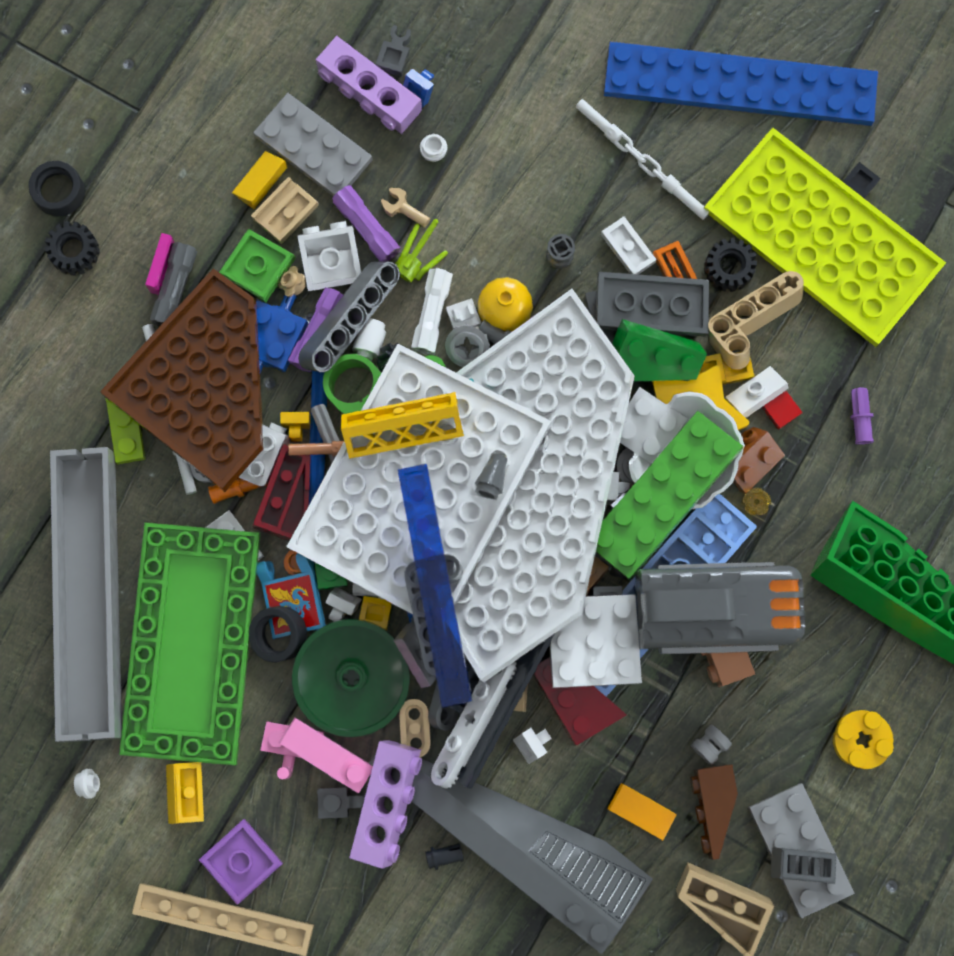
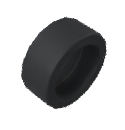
M59 160L47 161L39 165L31 174L28 182L29 193L38 208L44 213L55 217L66 216L76 211L82 204L85 196L84 183L77 171L68 163ZM54 175H66L73 184L70 195L60 202L50 203L46 201L41 194L42 186L46 180Z
M276 606L261 610L253 618L249 626L251 648L258 657L266 662L277 663L295 658L307 640V628L303 618L290 607ZM274 617L284 619L291 632L290 643L283 651L273 650L266 640V625Z

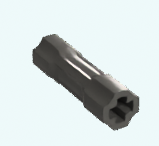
M179 242L173 243L159 297L155 301L150 317L152 324L160 327L180 305L188 275L192 271L196 258V248Z

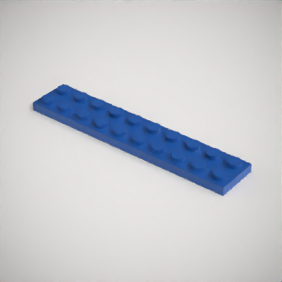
M610 42L604 96L872 126L875 119L878 71Z

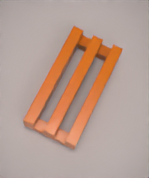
M679 241L653 251V256L656 258V263L663 277H672L662 254H665L675 277L684 278L671 253V250H675L689 279H697Z

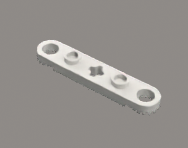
M515 661L487 681L483 682L480 680L475 686L473 694L432 768L431 779L435 785L447 789L456 783L455 779L458 780L457 775H460L462 766L465 767L507 690L506 685L509 679H512V674L515 675V672H513L517 668L515 667L517 665ZM444 769H447V773L444 776L442 772H445Z

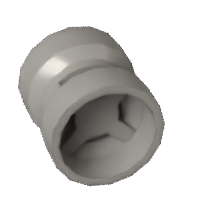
M712 724L705 730V735L701 739H696L691 744L693 750L711 766L718 760V755L722 751H727L732 746L729 739Z

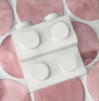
M346 221L331 223L329 230L320 231L319 226L302 229L303 234L298 235L308 291L352 284L361 273L353 226H347Z

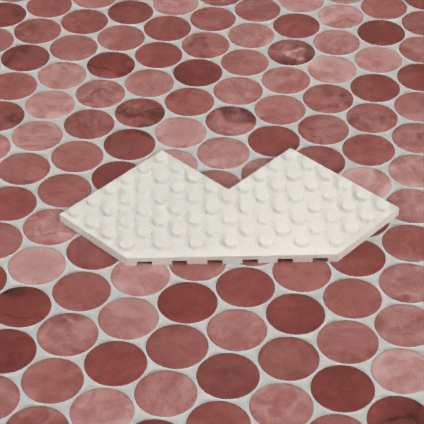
M570 289L456 372L467 379L472 378L475 383L551 421L545 437L446 620L448 627L474 671L483 682L582 615L634 374L573 289Z

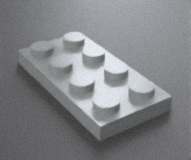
M289 93L284 96L253 132L258 140L332 196L345 186L352 185L373 160L372 155Z
M802 783L748 807L771 859L773 848L835 853ZM796 856L795 874H798L799 856ZM837 856L835 884L781 879L801 919L855 894ZM809 857L808 860V875H811L812 857ZM820 858L819 876L823 877L824 858Z

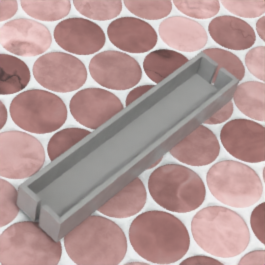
M108 447L82 449V454L77 449L50 451L55 742L121 739L122 703L114 452Z

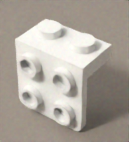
M271 423L269 427L262 424L264 449L239 478L258 486H265L283 444L288 445L291 442L289 435L285 434L287 429Z

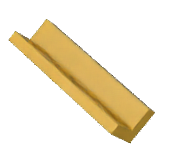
M456 392L341 415V431L349 459L464 436ZM454 418L456 428L443 430L437 427L440 420ZM421 424L427 428L423 435L418 436L409 433L408 430L412 425ZM386 430L398 433L395 440L388 442L379 436ZM362 435L370 440L366 446L353 448L351 437Z

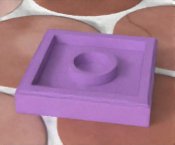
M245 819L199 859L237 905L283 864Z

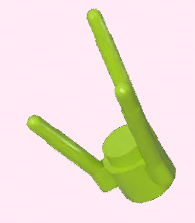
M438 219L433 220L413 252L408 254L420 227L418 223L414 225L404 249L395 263L399 269L400 277L409 283L414 278L420 281L429 269L433 268L448 255L446 250L443 251L422 269H420L421 261L416 258L437 226Z

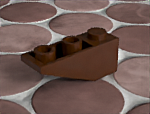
M732 764L693 770L694 776L690 777L693 794H698L700 805L695 806L698 824L703 823L705 834L700 837L702 851L704 854L708 853L709 859L712 860L719 859L738 795Z

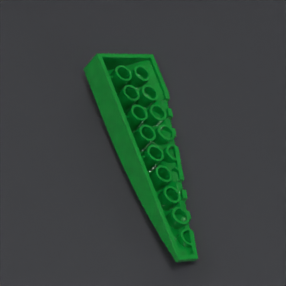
M852 501L819 554L810 576L905 637L954 664V586L949 580V575L942 569L937 571L925 560L928 556L919 548L915 551L905 541L908 538L901 531Z

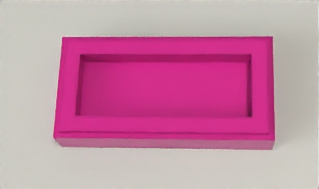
M161 233L145 283L150 293L157 295L160 293L168 267V258L172 245L175 243L171 235Z

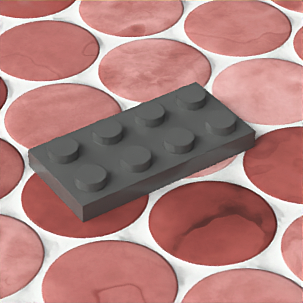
M598 272L595 321L601 329L618 330L621 320L624 319L674 335L701 337L708 335L709 280Z

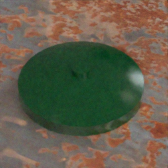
M360 619L334 621L315 631L299 650L292 672L293 692L304 715L318 728L343 737L364 736L386 726L402 708L407 697L410 682L409 666L394 642L395 638L379 625Z

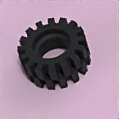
M66 221L64 222V227H61L60 224L56 225L55 227L58 230L56 232L50 230L49 235L51 238H46L45 243L48 245V247H45V252L48 254L47 257L52 264L62 273L67 274L69 272L70 275L75 276L77 271L80 274H84V268L86 267L91 270L93 268L91 265L92 261L96 263L98 260L96 254L99 255L100 253L97 247L99 246L98 241L92 232L84 224L81 226L76 221H73V225ZM71 239L81 241L82 251L79 255L72 258L63 255L62 248L67 241Z
M725 238L719 244L715 243L704 263L706 265L704 272L708 274L707 280L714 282L713 287L717 288L720 286L722 287L721 291L726 292L727 289H730V292H735L737 288L741 290L750 282L756 271L757 261L754 260L756 257L755 252H750L752 247L749 244L745 247L743 245L744 241L741 239L737 243L735 238H730L728 242ZM726 256H733L739 260L741 269L736 274H727L721 269L720 260Z

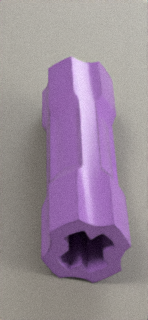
M351 185L345 186L333 196L332 199L335 206L351 222L380 262H389L399 254L400 246L382 228Z
M325 287L316 304V311L302 338L296 343L288 359V362L296 368L311 372V370H305L299 364V353L343 297L339 291ZM318 354L315 355V362L318 358Z

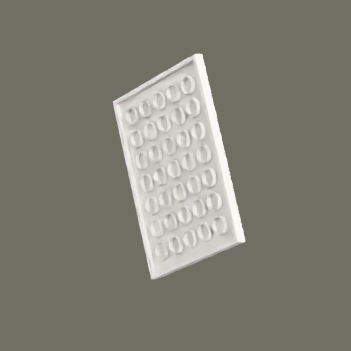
M397 344L362 410L456 392L464 436L350 459L344 442L287 547L411 614L413 613L404 578L406 567L414 561L443 554L453 555L460 561L463 567V574L457 582L437 587L446 622L545 437L551 421ZM454 418L440 420L437 427L443 430L456 428ZM421 424L412 425L408 432L415 436L423 435L427 428ZM386 430L379 437L387 442L393 441L398 436V433ZM362 435L351 437L353 448L366 446L370 441ZM492 453L500 454L508 459L505 469L503 493L499 494L496 500L484 498L475 492V481L489 461ZM451 561L444 563L441 567V574L446 577L453 575L456 570L455 563ZM422 568L415 570L412 575L413 582L416 584L424 582L427 577L426 570ZM425 597L419 602L420 612L427 613L432 610V598Z

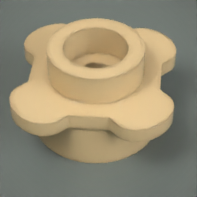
M292 266L283 274L278 287L284 289L287 297L296 296L304 290L306 278L302 273L298 272V267Z

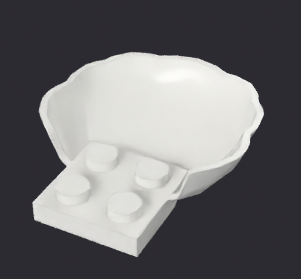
M639 387L628 403L620 439L621 444L634 452L633 458L629 461L632 480L634 483L637 482L697 411L743 445L744 449L742 435L738 431L733 417L723 409L718 408L709 397L701 393L685 392L676 394L668 404H665ZM743 450L692 509L703 508L716 495L724 492L733 483L738 471V461L742 457Z

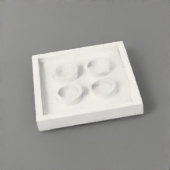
M635 594L585 597L582 615L557 631L549 645L552 688L642 683Z

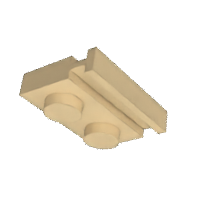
M288 177L251 217L282 244L319 205L312 196Z

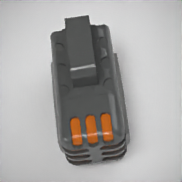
M774 562L660 565L656 569H640L635 574L639 649H658L659 654L778 651L779 646L797 643L804 636L803 579L798 569L793 566H774Z

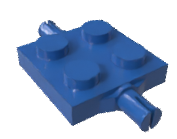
M285 295L280 306H271L259 300L256 301L260 372L263 367H273L286 372L290 364L288 359L309 324L306 319L290 312L297 298L295 295L291 297Z

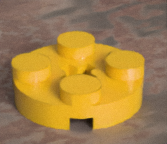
M865 710L853 711L844 715L837 723L835 733H833V746L838 757L846 764L859 769H872L884 763L888 756L892 754L894 747L891 728L878 713ZM860 731L870 737L866 748H864L863 744L857 745L856 743Z

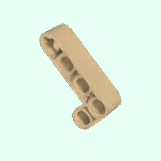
M788 271L714 315L709 320V342L714 350L721 354V358L726 365L732 369L746 367L750 361V342L746 336L794 308L802 301L804 282L799 273ZM764 302H771L772 304H770V305H765V304H763V303H764ZM741 316H747V317H749V318H747V319H741V318H739V317H741ZM719 330L726 331L725 333H716ZM734 350H741V351H743V352L737 353V354H736V353H732V351H734Z

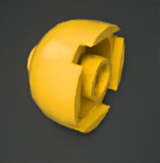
M509 277L496 278L489 282L481 291L477 303L481 321L485 319L492 326L511 332L528 321L533 310L532 297L526 286L520 281Z

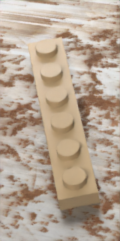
M144 883L139 885L132 912L134 915L306 956L308 953L314 928L313 924Z

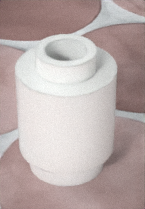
M370 318L356 335L352 351L366 357L371 362L372 359H378L377 356L380 355V348H382L386 335L384 330L385 324Z

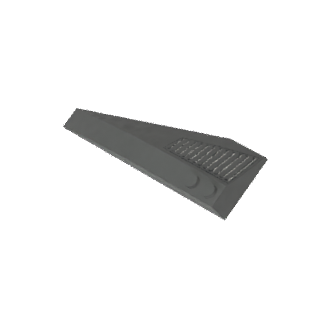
M375 756L369 762V764L372 766L374 764ZM422 759L420 771L414 776L412 787L415 788L412 802L599 953L603 954L624 925L653 878L606 841L478 783H474L471 789L463 786L456 779V783L447 789L435 785L431 779V771L434 764ZM393 768L391 777L396 783L400 780V772L398 769Z

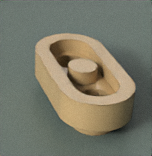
M411 699L403 704L399 713L401 744L411 746V740L419 738L422 742L419 748L421 749L419 756L421 758L428 753L431 746L429 711L425 703L418 699ZM412 709L420 711V716L416 720H412L409 717V712Z

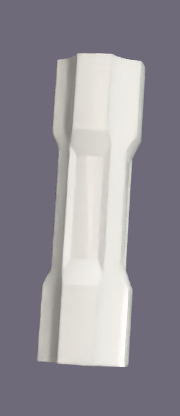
M429 269L423 309L411 346V350L419 354L435 355L439 338V323L453 277L452 273L443 269Z

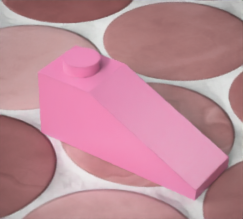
M297 718L293 719L279 741L281 745L357 793L361 791L372 772L373 766Z

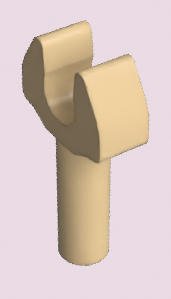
M400 188L389 189L390 195L398 200L396 204H390L384 199L381 200L385 213L390 217L397 213H402L424 228L430 221L429 217L407 204L406 191Z

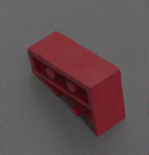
M550 657L538 664L533 677L574 746L627 715L594 686L552 688Z

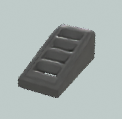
M773 848L771 877L835 884L837 854ZM796 856H799L798 874H795ZM809 857H812V859H811V875H808V860H809ZM820 858H824L823 877L819 876Z

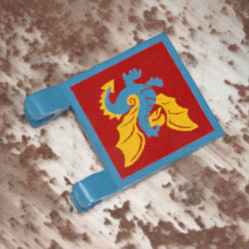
M297 553L296 562L301 573L275 580L273 562H258L257 575L262 584L266 609L276 606L292 608L303 618L307 631L319 629L326 625L314 571V561ZM274 617L269 620L273 639L291 635L289 626L284 619Z

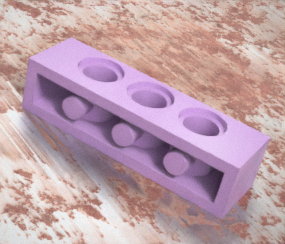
M338 36L317 57L316 63L319 76L326 82L331 83L332 81L339 86L340 92L347 98L351 99L353 97L360 102V106L368 114H376L381 118L383 125L389 130L393 131L395 129L402 134L422 111L421 99ZM346 68L353 70L349 74L340 73L343 69ZM366 84H371L374 86L370 90L362 89V86ZM386 100H392L395 102L391 106H385L382 104Z
M390 740L379 741L350 854L351 859L382 869L391 866L397 860L400 846L397 845L399 835L403 833L407 824V816H405L407 804L411 803L415 788L412 787L414 776L419 773L422 765V758L419 757L421 749ZM393 768L398 769L400 772L398 783L394 782L391 777ZM386 797L392 800L393 808L391 812L387 811L384 807ZM378 826L385 830L384 841L380 840L377 836Z

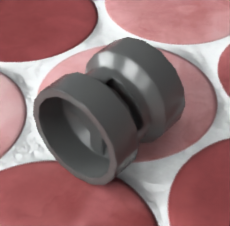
M557 234L549 240L546 258L552 267L563 269L571 264L575 252V244L572 238L566 234Z

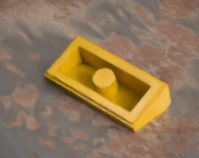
M265 151L232 194L255 209L287 169L286 162Z
M201 762L167 764L168 823L178 824L204 821Z

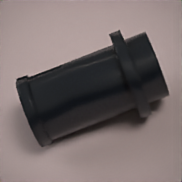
M460 843L438 849L430 847L429 851H425L428 868H435V871L440 866L464 861Z

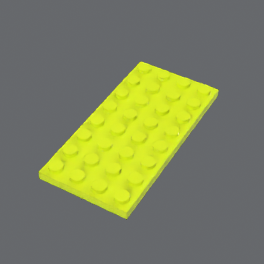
M774 128L767 133L704 206V209L709 212V216L737 238L743 240L746 245L749 244L752 250L781 273L788 271L799 273L803 278V290L875 347L879 345L946 264L944 260Z

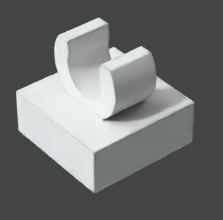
M472 298L446 307V312L453 329L465 324L472 327H479L481 325Z
M613 472L606 505L612 504L630 488L631 483L619 482V472Z
M335 588L329 593L325 602L333 607L329 619L338 621L343 620L346 613L352 615L358 609L362 599L340 588Z
M529 728L513 739L527 763L530 764L547 753L543 744L552 738L546 729L535 735L532 728Z

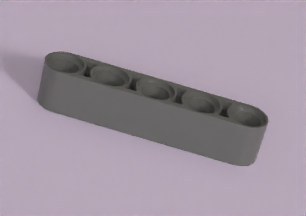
M374 261L364 268L301 349L298 360L302 368L326 372L333 367L397 284L400 273L396 264L393 262ZM365 291H367V298H366V300H365V297H364ZM349 311H350V313H351V318H350V320H348V313H349ZM334 332L335 338H334V341L332 342L331 336H332V333ZM318 354V361L315 364V355Z

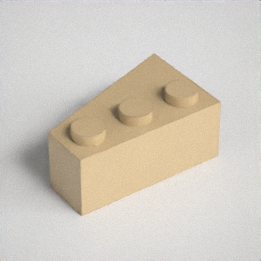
M687 862L676 888L678 898L706 923L710 924L728 943L730 942L739 950L743 956H754L774 908L771 899Z

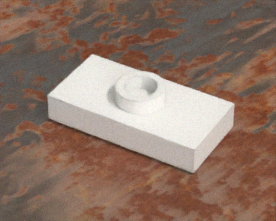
M770 366L725 398L730 405L746 418L786 391L788 383Z

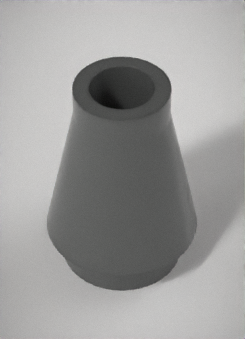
M496 453L491 454L489 461L475 481V492L478 495L496 500L498 495L503 493L505 469L508 461L506 457Z

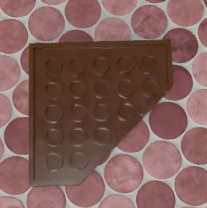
M213 268L107 383L100 393L224 492L230 488L260 454L264 446L256 301L252 296Z

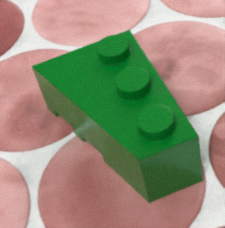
M624 319L621 320L612 343L634 374V381L696 380L707 356V353L697 341Z

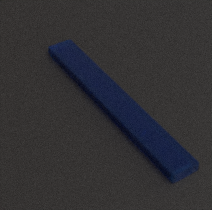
M422 464L398 469L442 707L473 702L428 465Z

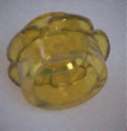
M760 488L751 489V492H748L743 497L745 510L751 515H764L769 510L768 506L771 504L769 494ZM754 500H758L759 504L756 505Z

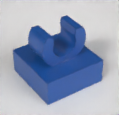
M411 69L405 76L403 86L421 99L423 108L429 102L434 85L430 81L434 78V75L426 69L421 74Z

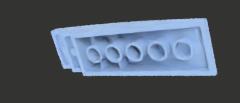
M718 494L703 508H696L642 569H656L660 565L726 563L757 526L721 494ZM635 577L624 588L623 595L635 594ZM639 649L640 658L647 652L648 649ZM616 685L594 687L607 696Z

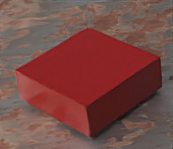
M784 391L762 407L778 430L803 413L787 391Z

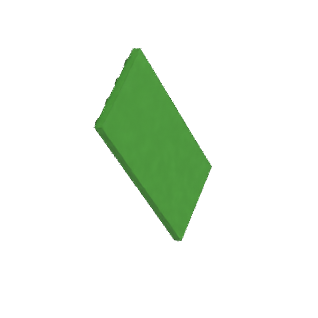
M144 523L119 755L237 765L250 643L249 626L252 622L261 533Z

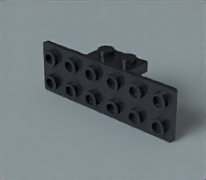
M555 633L515 661L517 663L515 665L517 668L513 671L515 675L512 674V679H509L506 685L507 690L465 767L462 766L460 775H457V781L463 786L471 789L480 776L481 770L494 750L495 744L508 724L509 718L521 699ZM468 659L444 702L446 706L460 713L463 712L474 692L475 686L480 681Z

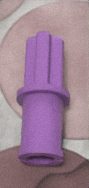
M862 387L852 389L853 415L850 418L854 420L855 444L873 443L871 418L874 416L873 413H870L868 390Z

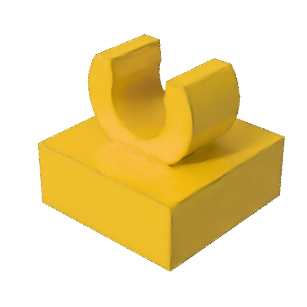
M309 412L280 413V423L282 427L289 429V439H291V442L303 441V429H310L311 415Z

